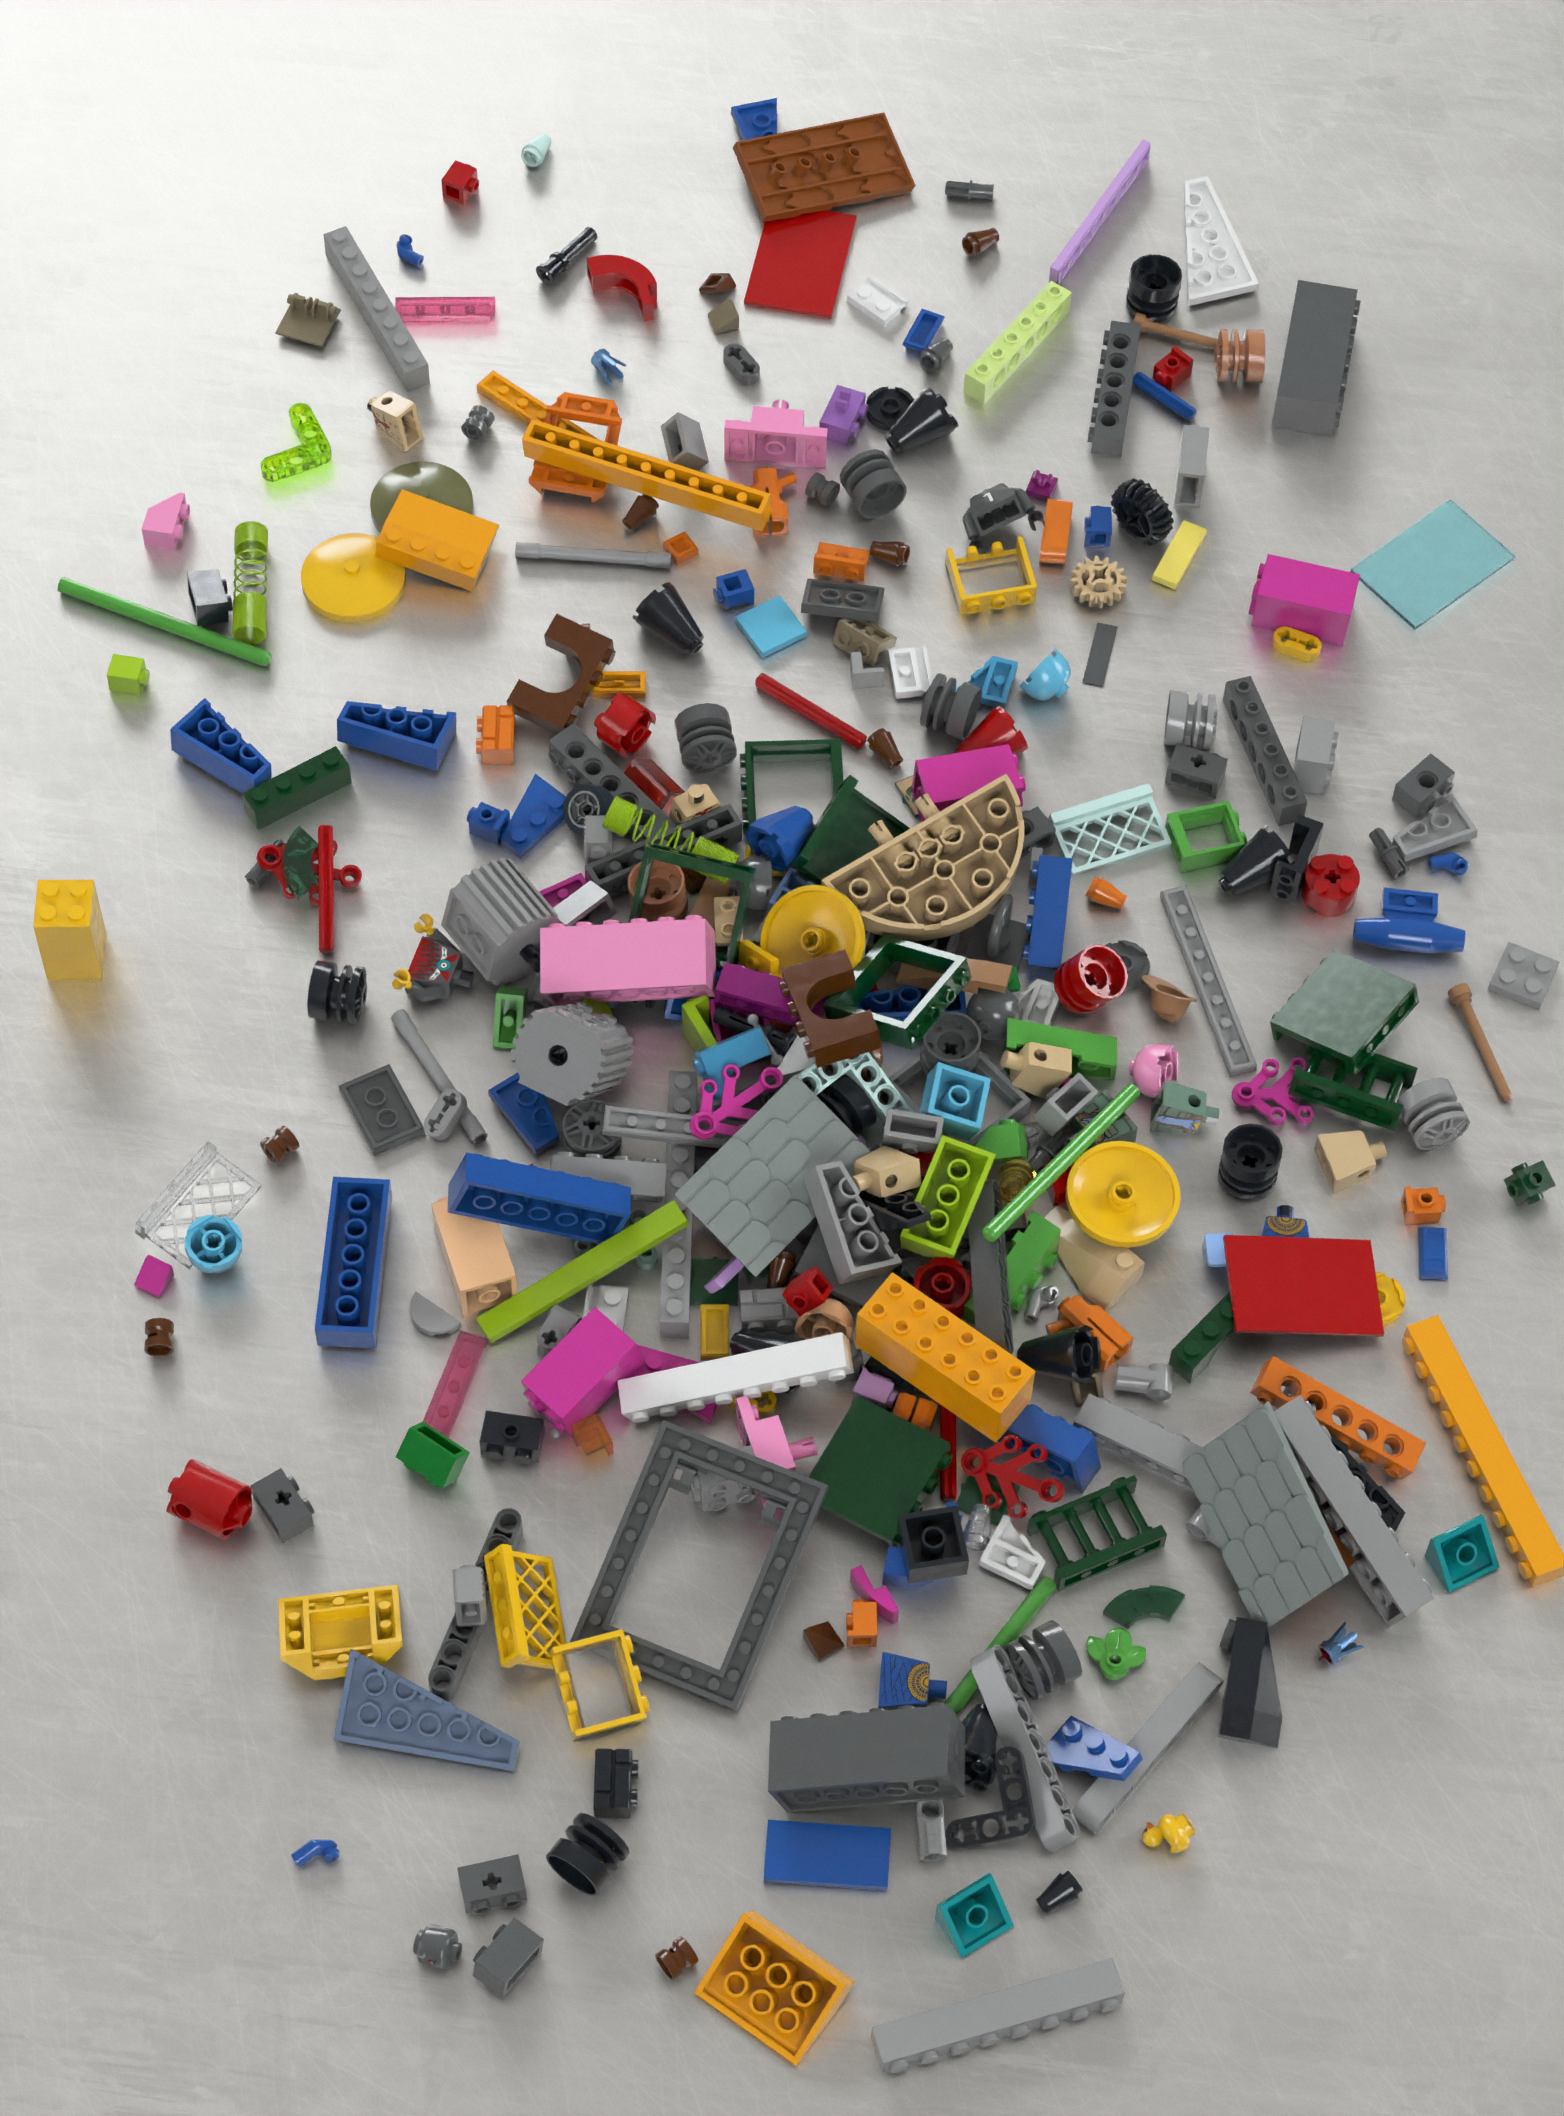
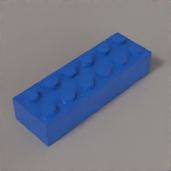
M466 1152L448 1184L447 1213L601 1244L621 1232L630 1218L631 1187Z
M333 1177L315 1322L317 1346L375 1348L392 1203V1190L389 1179Z

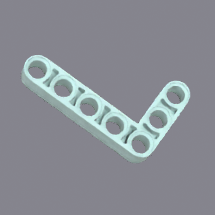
M869 1052L854 1056L852 1060L844 1059L832 1063L833 1073L831 1076L825 1075L822 1067L817 1068L815 1062L797 1075L801 1080L803 1078L807 1079L811 1083V1091L817 1095L845 1073L869 1098L875 1109L876 1116L884 1126L888 1108L913 1112ZM863 1068H867L871 1072L870 1082H865L862 1079L861 1070ZM880 1090L888 1095L886 1105L881 1104L878 1100Z

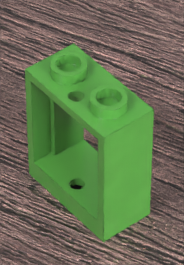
M1229 801L1167 814L1165 828L1172 842L1171 847L1180 872L1230 862L1247 843L1245 833L1239 829L1238 813L1236 810H1232ZM1222 822L1230 844L1192 852L1184 830Z

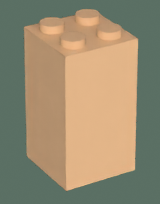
M448 1197L431 1203L434 1230L463 1318L489 1311L517 1294L516 1273L499 1223L447 1213Z

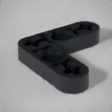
M1005 1746L995 1756V1767L1003 1811L952 1821L946 1829V1837L951 1845L958 1848H968L1025 1837L1033 1832L1036 1826V1819L1025 1759L1018 1749L1012 1746ZM1010 1752L1011 1756L1017 1757V1762H1014L1012 1767L1014 1773H1021L1020 1778L1010 1777L1004 1780L1005 1774L1010 1775L1009 1767L1002 1764V1760L1007 1758L1006 1753ZM1014 1782L1020 1783L1023 1787V1795L1018 1800H1011L1007 1795L1008 1786ZM1020 1813L1022 1817L1028 1818V1823L1024 1824V1830L1020 1831L1019 1827L1011 1826L1007 1827L1010 1833L1005 1834L1006 1825L1002 1816H1006L1007 1822L1018 1820V1814ZM989 1819L996 1820L999 1825V1831L993 1837H988L983 1832V1824ZM972 1822H976V1832L980 1838L979 1840H975V1834L965 1835L963 1842L959 1838H954L953 1833L958 1831L959 1825H961L962 1829L970 1830L975 1829Z

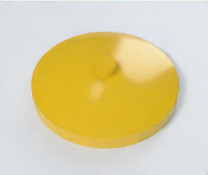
M362 533L341 534L323 541L308 554L301 570L302 590L307 602L321 615L339 622H364L385 614L399 601L405 588V567L375 556L378 537Z
M806 885L786 893L771 908L763 924L760 948L780 960L779 978H783L781 972L783 968L844 949L854 969L863 956L865 929L857 907L843 893L826 886Z
M1111 1141L1090 1148L1076 1160L1066 1183V1203L1076 1224L1095 1240L1115 1247H1138L1155 1241L1171 1227L1180 1205V1187L1170 1165L1153 1150L1133 1142Z

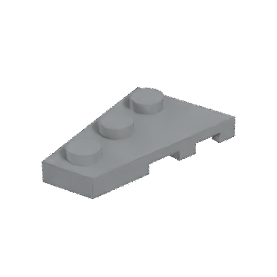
M1452 794L1446 798L1443 805L1438 808L1435 806L1428 811V815L1422 820L1414 821L1393 836L1392 844L1398 847V853L1404 862L1474 839L1477 837L1478 830Z

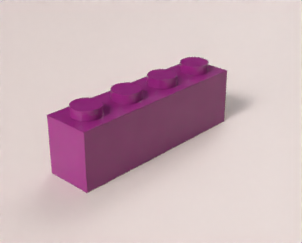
M725 962L715 988L714 1004L748 1014H755L759 1017L796 1027L795 1022L798 1021L797 1017L791 1018L787 1006V1002L790 1001L789 997L783 998L779 982L783 981V978L773 976L768 972L747 969L740 964ZM830 996L817 1002L811 1012L818 1017L826 1019L823 1004Z

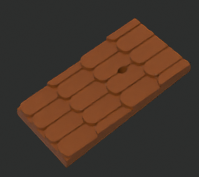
M884 112L738 141L733 146L734 153L745 175V180L763 222L799 217L800 214L831 210L832 207L873 202L874 199L904 195L907 192H911L916 186Z

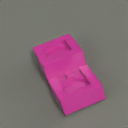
M862 1565L851 1569L850 1583L859 1597L870 1602H876L877 1615L891 1624L897 1623L899 1609L886 1585L875 1590Z

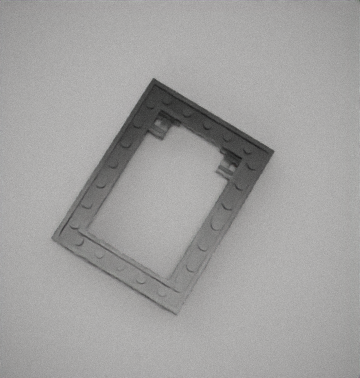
M663 1420L570 1642L620 1630L611 1626L668 1488L688 1495L694 1476L698 1472L706 1475L709 1471L762 1492L761 1497L767 1499V1502L761 1514L759 1524L774 1529L777 1532L720 1670L624 1631L625 1636H630L634 1653L630 1654L632 1665H638L640 1672L737 1711L829 1486ZM676 1469L683 1471L680 1480L673 1478ZM777 1509L785 1511L781 1521L774 1519ZM612 1643L587 1649L616 1661Z

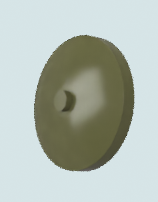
M412 462L394 468L378 481L370 499L371 517L380 533L402 489L473 515V496L467 481L452 468L434 462Z

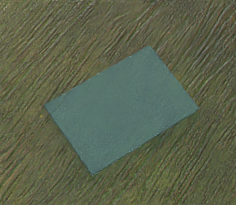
M1450 499L1351 568L1350 572L1360 574L1359 580L1416 630L1513 561L1515 555Z

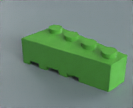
M1007 1018L1004 1051L1018 1053L1029 1042L1071 1049L1072 1073L1068 1078H1073L1077 1073H1080L1085 1079L1115 1080L1117 1068L1116 1037ZM1004 1067L1003 1070L1010 1075V1069Z
M1034 1211L1027 1218L1028 1227L1025 1232L1022 1233L1018 1230L1013 1237V1242L1006 1257L1011 1312L1014 1309L1019 1310L1026 1300V1293L1030 1289L1035 1290L1043 1278V1272L1047 1268L1051 1270L1059 1259L1057 1252L1061 1229ZM972 1294L964 1305L963 1319L975 1325Z

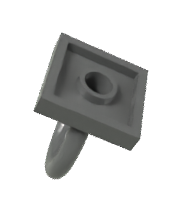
M1004 894L1000 899L995 915L988 914L975 924L964 957L1013 965L1018 972L1023 957L1024 942H1028L1031 932H1026L1025 923L1010 919L1013 907L1012 895Z

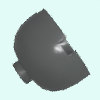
M769 856L748 857L740 862V865L756 868L748 909L767 911L768 902L771 898L766 897V894H769V889H772L771 860H769ZM729 879L730 891H735V895L740 896L743 882Z
M979 988L978 994L973 993L968 1002L967 1016L978 1025L981 1030V1038L998 1041L1006 1037L1007 1018L1022 1020L1023 1009L1020 1011L1017 1005L1019 1000L1007 989L1005 993Z

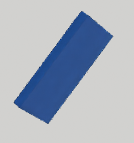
M768 1820L763 1882L887 1891L891 1828Z

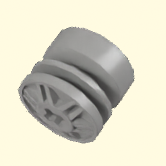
M1170 690L1164 745L1176 747L1177 743L1183 744L1185 736H1190L1191 746L1196 748L1198 737H1202V750H1209L1217 725L1216 695L1209 694L1207 705L1204 706L1202 705V693L1197 694L1194 704H1189L1187 691Z
M1439 1077L1422 1081L1405 1091L1397 1100L1398 1104L1403 1105L1400 1115L1405 1124L1409 1125L1408 1130L1418 1149L1432 1150L1442 1147L1456 1140L1469 1127L1470 1121L1461 1103L1457 1102L1458 1098L1449 1080Z

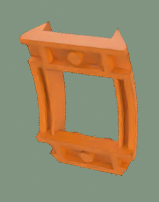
M564 392L557 397V402L551 406L547 405L544 423L559 427L561 418L608 426L605 442L618 445L622 418L619 416L614 400ZM534 461L529 484L541 495L543 489L587 496L591 497L592 504L605 494L607 482L544 462Z

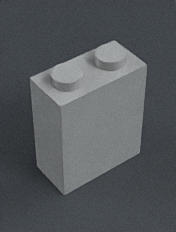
M1184 425L1174 505L1200 507L1210 429L1208 427Z

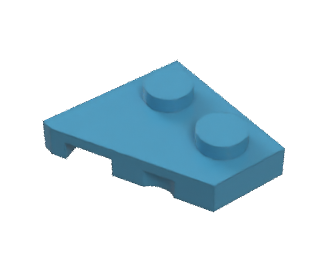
M992 656L983 668L978 669L971 675V680L967 683L981 687L983 690L980 704L992 707L1001 706L1005 709L1018 669V662Z

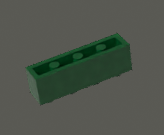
M335 746L243 792L242 798L245 812L257 830H260L351 784L350 766Z

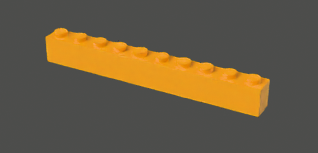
M534 419L531 420L522 438L525 457L752 529L763 531L772 512L770 493Z
M1439 1315L1408 1325L1402 1338L1403 1348L1408 1355L1411 1354L1418 1377L1424 1379L1431 1402L1437 1404L1444 1427H1449L1453 1435L1455 1449L1459 1453L1462 1452L1466 1460L1468 1474L1472 1478L1475 1477L1479 1485L1481 1499L1484 1503L1488 1502L1492 1510V1519L1495 1526L1502 1529L1508 1551L1516 1556L1523 1579L1528 1580L1532 1588L1564 1576V1554Z

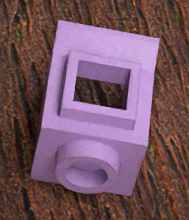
M863 1367L852 1394H855L852 1404L856 1397L859 1396L887 1410L888 1407H894L899 1392L894 1390V1383L891 1379L876 1373L870 1374Z

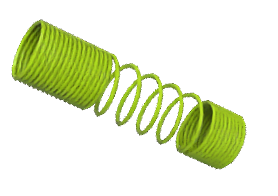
M246 521L236 526L234 534V552L236 556L234 559L235 579L233 583L235 589L233 592L232 635L234 639L251 645L260 643L266 637L267 599L263 594L267 591V587L264 585L267 581V576L264 572L268 568L264 562L268 558L266 554L268 551V529L259 522ZM239 555L242 556V557H245V558H249V559H251V558H259V557H262L263 555H265V559H264L263 561L255 560V559L243 560L242 558L239 557ZM237 558H238V559H240V560L243 561V562H240V563L237 565V561H236V560H237ZM243 563H262L265 569L262 572L255 570L243 571L239 566ZM238 569V570H240L242 573H240L239 575H237V574H236V570ZM242 574H262L265 580L262 583L256 581L243 582L238 577ZM238 580L242 584L236 586V581ZM244 584L249 586L262 585L264 592L261 594L256 592L243 593L238 588Z
M616 796L605 816L602 828H607V830L624 837L638 816L632 840L633 843L638 841L651 822L646 838V846L656 815L653 814L635 839L643 808L637 811L638 805L635 806V804L628 802V800L625 801V799L623 800V798ZM666 820L662 824L661 828L659 829V831L650 843H654V841L657 839L660 832L664 828L659 844L662 845L669 823L668 820ZM679 826L675 830V832L665 845L666 847L669 846V844L677 834L673 848L676 849L677 842L681 833V826ZM694 832L690 833L680 850H683L690 840L687 852H690ZM702 836L699 837L692 851L695 854L731 863H736L739 857V853H734V851L724 848V846L722 847V845L714 843L712 840H707V838ZM694 870L698 873H701V875L703 874L704 876L706 875V877L716 880V882L718 881V883H721L723 885H726L729 879L726 877Z

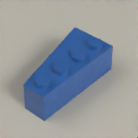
M206 698L170 729L172 751L241 793L272 778L271 763L251 743L247 744L241 738V733L236 728L232 729L225 722V717L219 711L216 713L211 708V703Z
M1040 855L1039 861H1033L1032 877H1037L1036 888H1030L1029 904L1034 905L1033 916L1027 915L1026 932H1031L1030 943L1024 942L1023 959H1028L1027 965L1058 969L1061 965L1073 858Z
M1035 1404L1027 1405L998 1440V1442H1001L1006 1435L1019 1437L1022 1441L1021 1453L1028 1451L1029 1447L1033 1444L1044 1446L1047 1449L1048 1456L1042 1463L1052 1470L1051 1475L1059 1480H1062L1064 1476L1076 1483L1074 1489L1082 1494L1101 1468L1095 1438L1089 1430L1083 1427L1077 1428L1060 1416L1047 1414ZM1011 1439L1008 1443L1010 1449L1015 1446L1014 1439ZM1039 1448L1036 1449L1034 1452V1457L1036 1459L1039 1458L1041 1455V1450Z

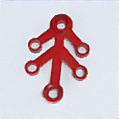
M301 832L296 835L295 839L280 847L265 845L259 849L256 857L258 865L263 870L274 873L283 887L282 894L286 899L291 900L298 896L299 885L290 880L284 868L294 870L309 893V902L314 906H319V900L314 899L312 896L313 894H318V885L310 875L318 876V864L313 863L318 860V847L298 858L287 856L297 849L300 851L307 850L311 844L309 834ZM303 838L307 840L308 843L302 845L298 842V840ZM333 840V856H335V854L337 853L338 845L336 841ZM267 856H272L275 859V861L268 862L265 858ZM346 865L341 870L334 868V880L340 881L343 887L353 889L360 884L362 873L357 866ZM352 876L355 881L348 882L345 877ZM293 887L295 892L288 893L286 888Z
M1006 1435L1001 1442L986 1450L978 1447L966 1450L961 1457V1467L967 1475L975 1477L983 1495L982 1503L987 1508L997 1509L1002 1504V1496L1000 1493L993 1491L987 1473L997 1477L1008 1503V1513L1013 1518L1022 1519L1028 1513V1507L1026 1503L1019 1500L1013 1483L1037 1491L1042 1500L1050 1503L1060 1501L1064 1495V1486L1059 1480L1053 1478L1039 1480L1017 1471L1032 1462L1041 1463L1046 1460L1048 1452L1042 1445L1033 1444L1029 1447L1028 1451L1001 1465L991 1461L1005 1452H1019L1022 1447V1441L1019 1437ZM1011 1439H1014L1015 1446L1010 1449L1008 1443ZM1039 1448L1041 1450V1455L1039 1458L1036 1459L1034 1457V1452L1036 1449ZM978 1457L980 1459L979 1466L975 1468L973 1465V1461L975 1458ZM1056 1486L1057 1493L1051 1496L1050 1489ZM991 1495H994L996 1498L993 1505L989 1504ZM1020 1504L1021 1512L1016 1515L1014 1509L1016 1505Z

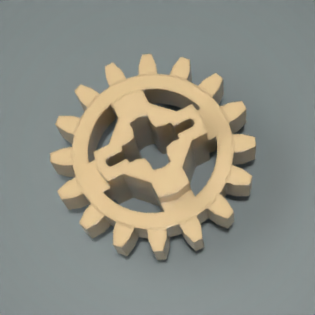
M1095 556L1094 561L1085 558L1084 565L1078 562L1076 570H1072L1070 588H1073V596L1080 595V603L1086 600L1089 601V607H1092L1094 603H1097L1099 608L1103 607V603H1107L1110 607L1113 606V599L1119 602L1121 594L1126 592L1127 576H1124V568L1117 569V561L1112 564L1108 563L1109 557H1105L1103 561H1100L1098 556Z

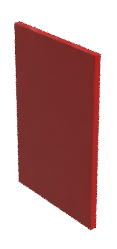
M819 211L800 214L799 217L766 221L745 294L744 304L832 318L857 215Z
M1247 1235L1223 1236L1235 1332L1384 1336L1371 1240Z

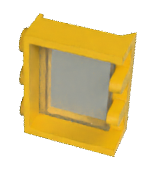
M1022 536L1017 537L1016 549L1003 551L1002 543L994 542L991 545V553L978 555L976 546H970L966 549V557L958 559L954 558L952 548L946 550L945 566L949 572L959 607V614H974L982 610L1002 609L1005 606L1026 605L1030 602H1035L1037 584Z
M623 1629L552 1647L550 1650L552 1664L573 1740L642 1722L647 1718L646 1713L650 1712L647 1697L645 1694H640L638 1683L642 1682L638 1665H632L630 1654L634 1653L632 1641L629 1635H624Z

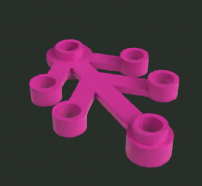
M1299 1057L1292 1059L1289 1070L1271 1088H1261L1269 1078L1275 1077L1279 1070V1063L1276 1060H1265L1262 1070L1250 1083L1241 1082L1234 1086L1231 1095L1233 1102L1241 1109L1253 1107L1265 1116L1273 1126H1281L1285 1122L1286 1112L1284 1109L1296 1117L1299 1124H1310L1314 1116L1312 1108L1309 1106L1300 1107L1291 1100L1300 1098L1288 1094L1289 1086L1296 1070L1294 1065H1300L1302 1067L1301 1070L1306 1071V1061ZM1272 1066L1275 1070L1270 1071L1266 1067ZM1242 1092L1249 1093L1250 1095L1244 1096ZM1263 1100H1273L1282 1108H1271ZM1306 1113L1309 1115V1117L1304 1118L1300 1114ZM1278 1114V1115H1280L1282 1118H1281V1119H1275L1272 1115Z
M733 1064L725 1066L721 1073L724 1080L721 1107L713 1113V1096L718 1090V1085L714 1080H704L699 1088L702 1096L700 1112L691 1118L689 1124L691 1133L700 1140L711 1139L715 1134L732 1137L744 1124L736 1127L719 1122L726 1117L748 1121L758 1110L742 1107L764 1091H776L783 1082L782 1072L775 1067L765 1068L759 1076L757 1083L734 1098L736 1080L740 1076V1070ZM732 1070L735 1073V1077H728L726 1071ZM765 1078H772L774 1085H768ZM710 1085L713 1088V1092H706L704 1086ZM699 1123H705L708 1126V1130H701Z

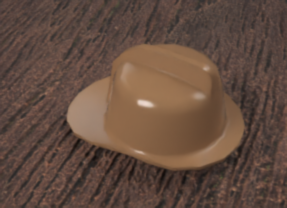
M1151 975L1141 976L1142 981L1151 987V1008L1162 1019L1175 1023L1179 1020L1180 1016L1186 1013L1191 1002H1197L1195 998L1186 995L1179 988L1163 979Z

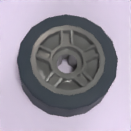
M581 784L574 787L567 794L563 803L565 823L570 830L584 835V817L606 815L614 797L609 790L602 786Z

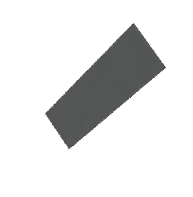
M1097 622L1083 678L1084 683L1103 686L1118 626Z

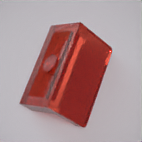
M633 758L624 772L661 810L671 796L685 793L651 759Z

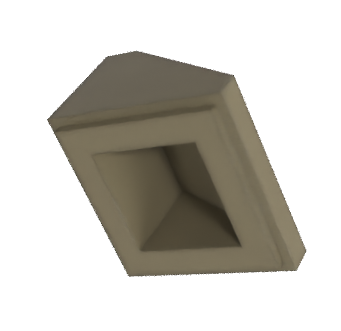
M732 299L725 301L708 313V318L715 334L739 328V315Z
M1093 1372L1092 1377L1096 1378L1089 1384L1069 1381L1075 1406L1083 1405L1089 1394L1096 1397H1104L1100 1372Z

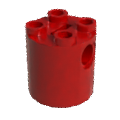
M193 1458L186 1464L180 1478L174 1477L168 1487V1493L172 1495L166 1509L167 1513L222 1540L228 1539L238 1527L244 1528L251 1517V1487Z

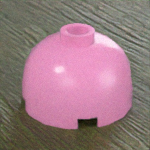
M1158 1043L1146 1046L1139 1051L1135 1059L1131 1060L1129 1074L1133 1076L1135 1086L1145 1096L1155 1099L1165 1081L1177 1080L1179 1062L1177 1050H1172L1175 1047L1174 1045Z

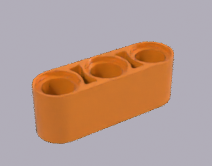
M1047 499L1039 562L1065 565L1073 501Z

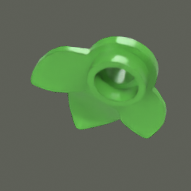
M1117 1627L1111 1629L1105 1639L1089 1636L1087 1639L1086 1647L1089 1657L1099 1663L1103 1675L1110 1680L1123 1678L1128 1673L1129 1668L1140 1666L1145 1660L1146 1648L1137 1645L1132 1646L1131 1635L1124 1628Z

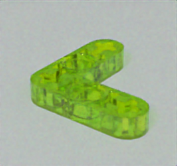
M296 403L289 409L290 423L302 445L273 454L261 461L262 477L269 482L279 481L324 465L331 460L330 443L312 409L305 403ZM298 414H301L302 416H305V422H304V423H302V419L300 418V416H299ZM309 430L317 432V434L313 437H306L303 435L306 431ZM316 445L319 446V449L322 452V454H319V452L316 451ZM300 457L303 461L299 464H293L290 462V459Z

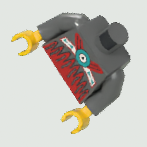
M422 914L419 919L424 922L425 926L417 922L414 924V930L417 933H426L427 935L426 937L422 936L408 971L401 968L394 973V976L398 978L392 981V986L397 990L405 987L406 993L413 995L423 1002L449 998L452 996L456 984L468 988L472 986L474 972L462 969V954L436 927L432 928L434 924L433 918L428 914Z

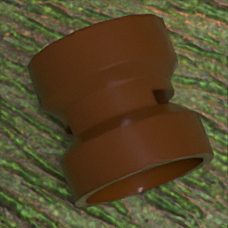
M284 1125L275 1131V1136L266 1137L260 1142L263 1152L274 1164L284 1160L287 1152L293 1153L300 1147L294 1134Z
M152 1318L145 1322V1334L148 1336L144 1343L146 1354L154 1357H163L173 1353L174 1342L171 1339L174 1333L173 1321L165 1318Z
M682 1936L672 1942L669 1950L662 1949L655 1954L658 1964L671 1980L679 1977L683 1968L692 1967L699 1962L695 1951Z

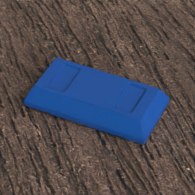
M921 309L902 345L921 353L931 344L945 316Z
M1418 1227L1419 1278L1448 1280L1447 1228Z

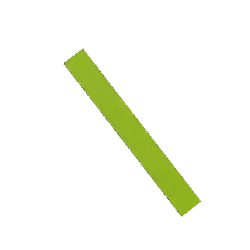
M675 1200L476 1319L492 1344L549 1310L554 1305L559 1304L689 1226L688 1220Z

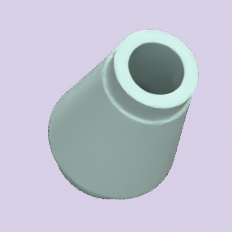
M540 134L522 148L521 154L523 162L530 167L541 165L552 143L551 138L547 134Z

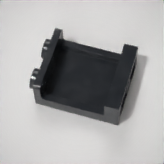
M1298 814L1289 846L1290 853L1297 855V858L1293 865L1280 860L1277 861L1270 889L1272 895L1281 900L1296 902L1303 886L1306 869L1311 859L1317 855L1324 823Z

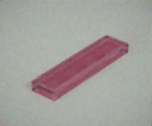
M395 297V309L403 322H495V297Z
M461 1330L423 1419V1422L448 1438L451 1435L488 1344L487 1338Z

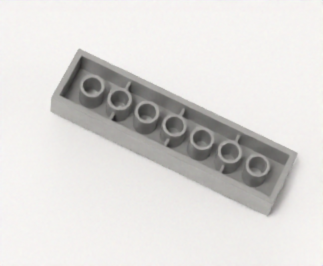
M1299 1395L1275 1410L1274 1413L1322 1516L1356 1561L1349 1567L1388 1628L1433 1600L1434 1597L1431 1594L1432 1588L1425 1578L1420 1577L1415 1569L1413 1558L1400 1547L1397 1534L1391 1527H1387L1381 1518L1382 1513L1378 1505L1369 1500L1364 1492V1484L1348 1468V1461L1341 1451L1336 1450L1331 1442L1332 1438L1325 1426L1320 1425L1315 1418V1411L1312 1405Z

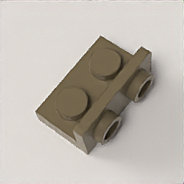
M844 618L838 621L833 644L849 654L851 652H861L862 661L869 666H873L876 664L879 652L895 647L897 637L870 621Z

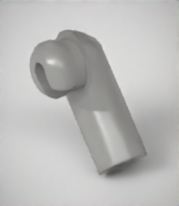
M1053 1285L1044 1286L1031 1292L1024 1318L1028 1321H1037L1040 1309L1054 1303L1059 1298L1058 1288Z

